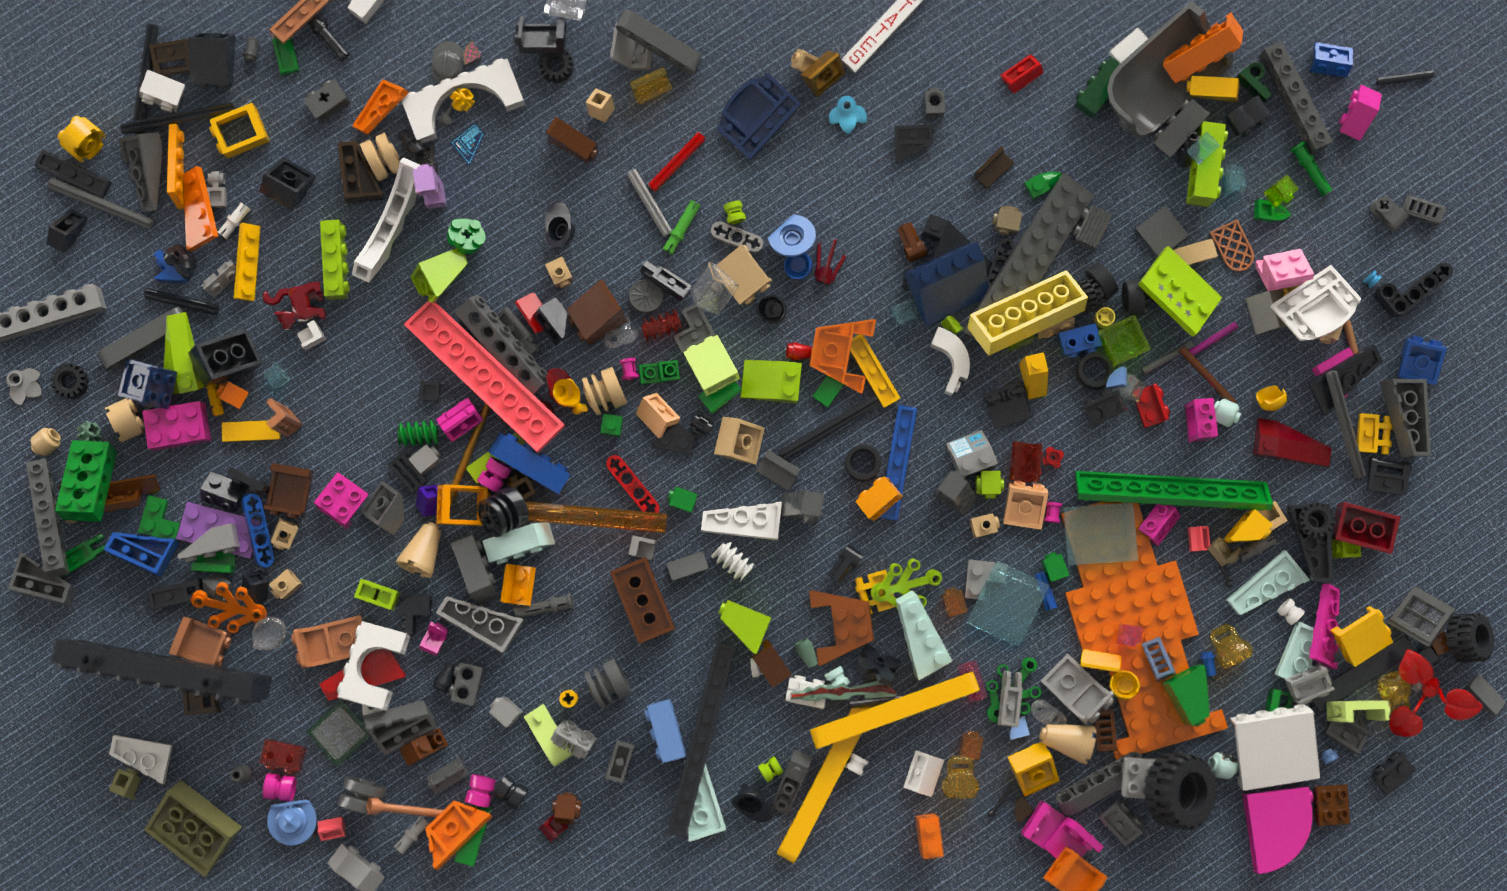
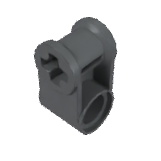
M1380 197L1370 205L1371 213L1392 232H1396L1408 218L1407 213L1388 197Z

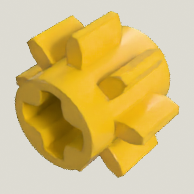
M457 88L450 96V99L453 100L452 106L457 111L465 110L467 112L475 103L472 100V92L466 88L461 90Z

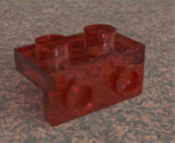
M1012 442L1009 480L1028 483L1039 482L1041 458L1043 455L1042 444Z

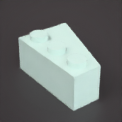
M549 522L533 523L512 530L501 537H491L483 540L489 563L496 562L499 565L508 562V558L511 557L518 559L524 557V553L542 551V548L554 545L555 541Z

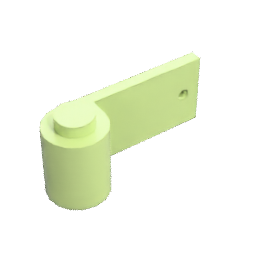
M544 704L524 716L554 767L572 756L575 746L568 753L572 743L569 742L566 749L563 750L567 741L560 748L550 740L557 725Z

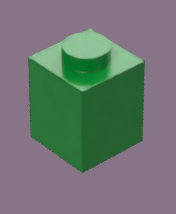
M603 414L600 433L606 436L621 438L623 416Z
M675 487V490L670 491L667 500L670 501L669 505L671 507L692 514L698 494Z
M1053 552L1044 556L1045 560H1042L1041 564L1047 574L1049 583L1070 576L1062 554L1056 555Z

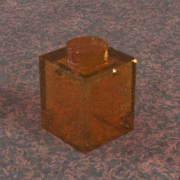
M956 587L944 590L945 594L941 595L947 618L968 612L962 590H956Z
M968 730L967 733H962L958 756L980 760L984 737L979 736V732Z

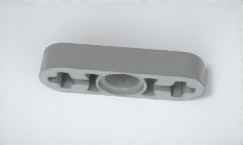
M715 222L711 227V235L716 240L738 248L745 243L746 236H748V241L754 242L757 240L758 245H760L752 249V245L746 242L750 253L756 254L763 249V240L758 235L724 222ZM719 226H721L722 231L728 233V229H730L731 231L728 236L729 239H725L726 234L720 233V235H716V231L714 229H718ZM734 233L742 235L743 238L740 242L736 243L732 240L731 237Z

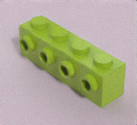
M340 220L320 221L324 296L328 300L348 299L347 293L350 291V286L346 274H348L349 269L345 259L347 245L344 241L346 226Z

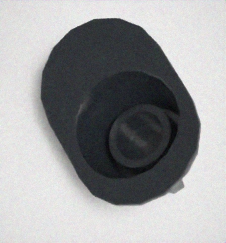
M563 202L553 203L546 212V241L552 247L568 245L575 235V227L571 222L570 210Z
M742 784L738 794L732 798V805L753 821L766 822L773 817V809L764 801L762 791L757 787Z

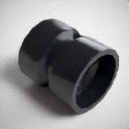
M506 774L492 796L501 801L506 800V805L516 810L528 793L529 788L521 783L516 785L515 780Z

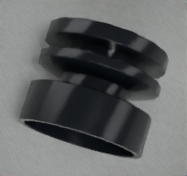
M505 487L496 492L494 496L481 500L477 505V513L481 524L494 537H501L528 521L529 513L526 502L521 494L512 487Z

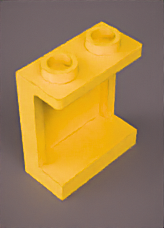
M1370 606L1366 608L1368 614L1343 630L1337 626L1330 630L1345 661L1354 667L1393 643L1390 636L1392 632L1384 624L1383 614L1380 610H1375Z

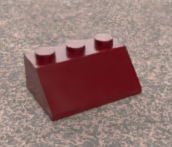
M1347 502L1338 503L1334 518L1336 523L1333 526L1334 540L1392 554L1401 517Z

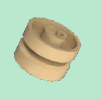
M385 132L376 136L375 141L379 149H376L370 140L360 144L379 182L388 178L386 165L391 173L397 174L400 164L399 156Z

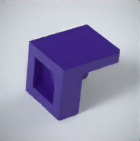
M436 484L418 488L415 506L423 517L437 515L438 486Z

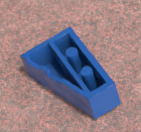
M113 532L104 551L111 556L161 578L179 543L171 538L164 539Z

